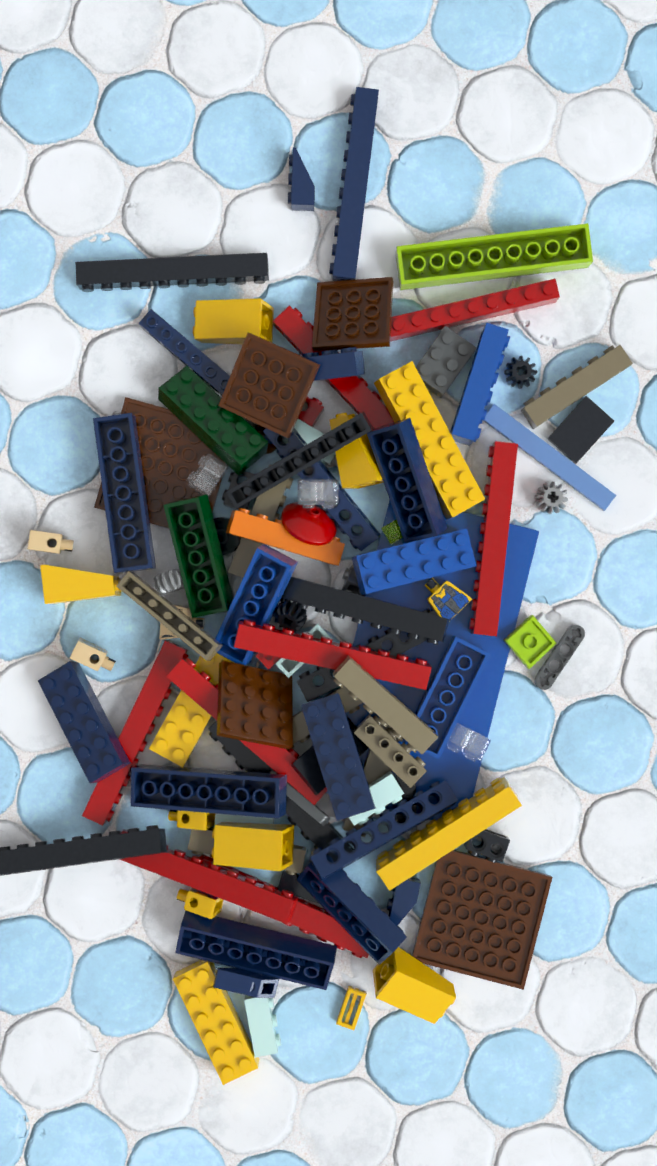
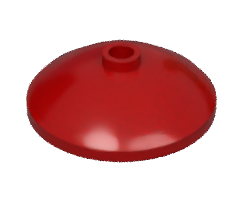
M293 502L285 506L282 511L281 521L284 528L301 542L322 546L329 544L336 535V526L333 519H330L325 510L315 504Z

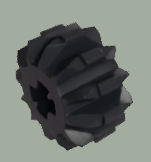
M519 356L518 360L513 357L511 359L512 363L506 364L508 369L504 371V374L510 375L506 378V381L512 380V387L518 383V388L522 389L523 384L529 387L530 382L535 381L533 375L537 374V370L532 368L536 364H529V357L525 361H523V356ZM520 369L524 371L521 376L517 374Z
M289 599L285 602L281 601L274 611V622L279 623V628L283 627L300 631L307 620V610L302 608V604L298 605L295 600L293 602Z

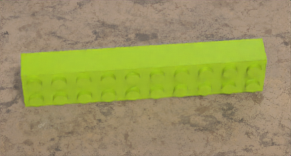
M588 223L397 246L395 252L400 290L589 268L593 262Z

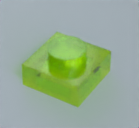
M397 519L381 528L390 545L403 538Z

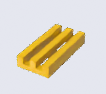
M348 986L336 1021L337 1025L355 1030L367 994L366 991H360L357 988L354 989ZM353 993V997H352V1000H351V1003H350V1006H349V1009H348V1012H347L345 1021L343 1022V1021H342V1018H343V1015H344V1012H345V1009H346V1006H347V1003H348L350 994ZM359 995L361 997L352 1024H349L357 996Z

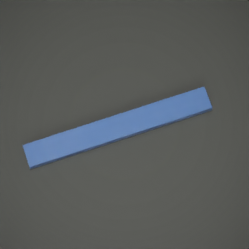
M494 404L486 414L484 422L512 443L518 444L520 449L603 511L607 509L616 497V494Z

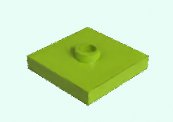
M533 615L528 616L503 640L527 669L535 665L557 644Z

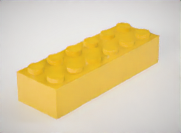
M216 653L211 661H207L200 656L195 668L200 673L202 671L206 672L211 677L210 681L216 686L219 680V663L222 660L233 661ZM181 690L149 749L183 768L212 716Z
M199 960L176 971L173 981L222 1084L225 1085L258 1069L260 1059L254 1056L251 1040L228 992L213 987L217 972L214 963Z

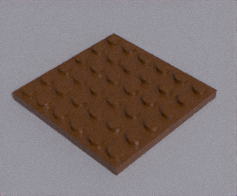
M125 397L121 414L132 413L136 417L150 524L169 529L163 505L204 494L208 495L213 514L226 463L169 409ZM101 482L94 508L105 511Z
M452 850L435 863L412 956L423 964L524 990L553 877L498 861L494 863L483 857Z

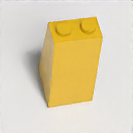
M263 299L196 300V307L193 310L195 317L193 336L197 341L201 343L243 345L249 332L272 342L274 308Z
M336 414V418L329 419L331 430L355 417V414ZM367 433L335 451L342 489H359L384 483Z
M40 565L45 604L122 596L121 590L117 587L121 581L118 576Z
M221 822L213 828L214 847L211 853L214 859L213 865L282 871L293 864L294 825Z
M399 947L380 965L377 964L373 969L375 996L377 999L433 1024L455 1002L456 994L453 983Z

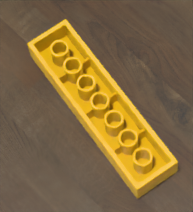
M413 361L375 381L374 385L394 422L407 418L411 419L445 518H453L485 500Z
M505 776L493 780L486 789H479L474 793L475 796L469 800L467 798L462 800L455 809L446 810L438 820L433 819L429 821L424 829L412 832L409 835L410 838L405 841H398L394 844V848L388 852L387 850L381 852L376 859V872L389 891L521 807L522 804Z

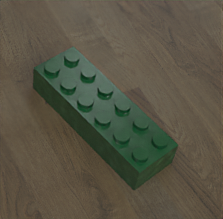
M185 366L158 388V400L237 475L240 476L266 454L269 442L244 418L218 406L221 397L188 366Z
M204 494L164 504L192 618L228 611L233 601V595L208 495Z

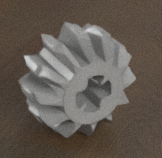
M546 482L543 484L544 489L541 487L537 489L540 494H536L535 498L540 499V501L536 503V506L542 504L543 506L540 511L543 512L547 509L548 514H552L553 510L555 513H559V507L562 509L566 507L562 502L568 501L567 497H563L567 490L561 492V484L556 487L555 482H551L550 486ZM551 494H552V497H555V500L552 501V503H551V499H548V498H547V496H549V495H551Z
M180 569L168 570L153 578L155 589L162 595L184 588Z

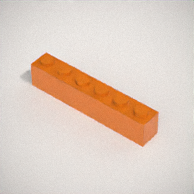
M238 508V511L232 510L226 533L339 566L345 546L344 543L340 542V538L334 537L329 544L322 546L309 545L294 538L284 528L281 520L269 521L267 520L268 516L258 513L256 516L249 514V510Z

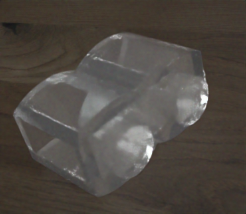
M210 453L207 456L203 455L198 462L200 467L196 472L192 471L187 479L189 482L188 487L201 495L207 494L208 499L229 468L227 464Z
M298 480V504L303 505V508H314V505H322L324 509H332L334 505L339 503V480Z
M457 722L447 744L449 745L448 749L456 753L460 750L466 753V758L475 762L476 759L482 760L491 739Z

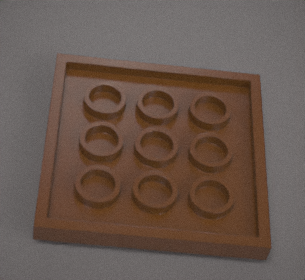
M393 277L317 282L312 339L313 351L340 350L354 347L357 349L390 347Z
M248 332L218 406L286 438H290L320 364Z
M222 660L219 663L217 736L284 749L292 748V675L288 678L283 673Z

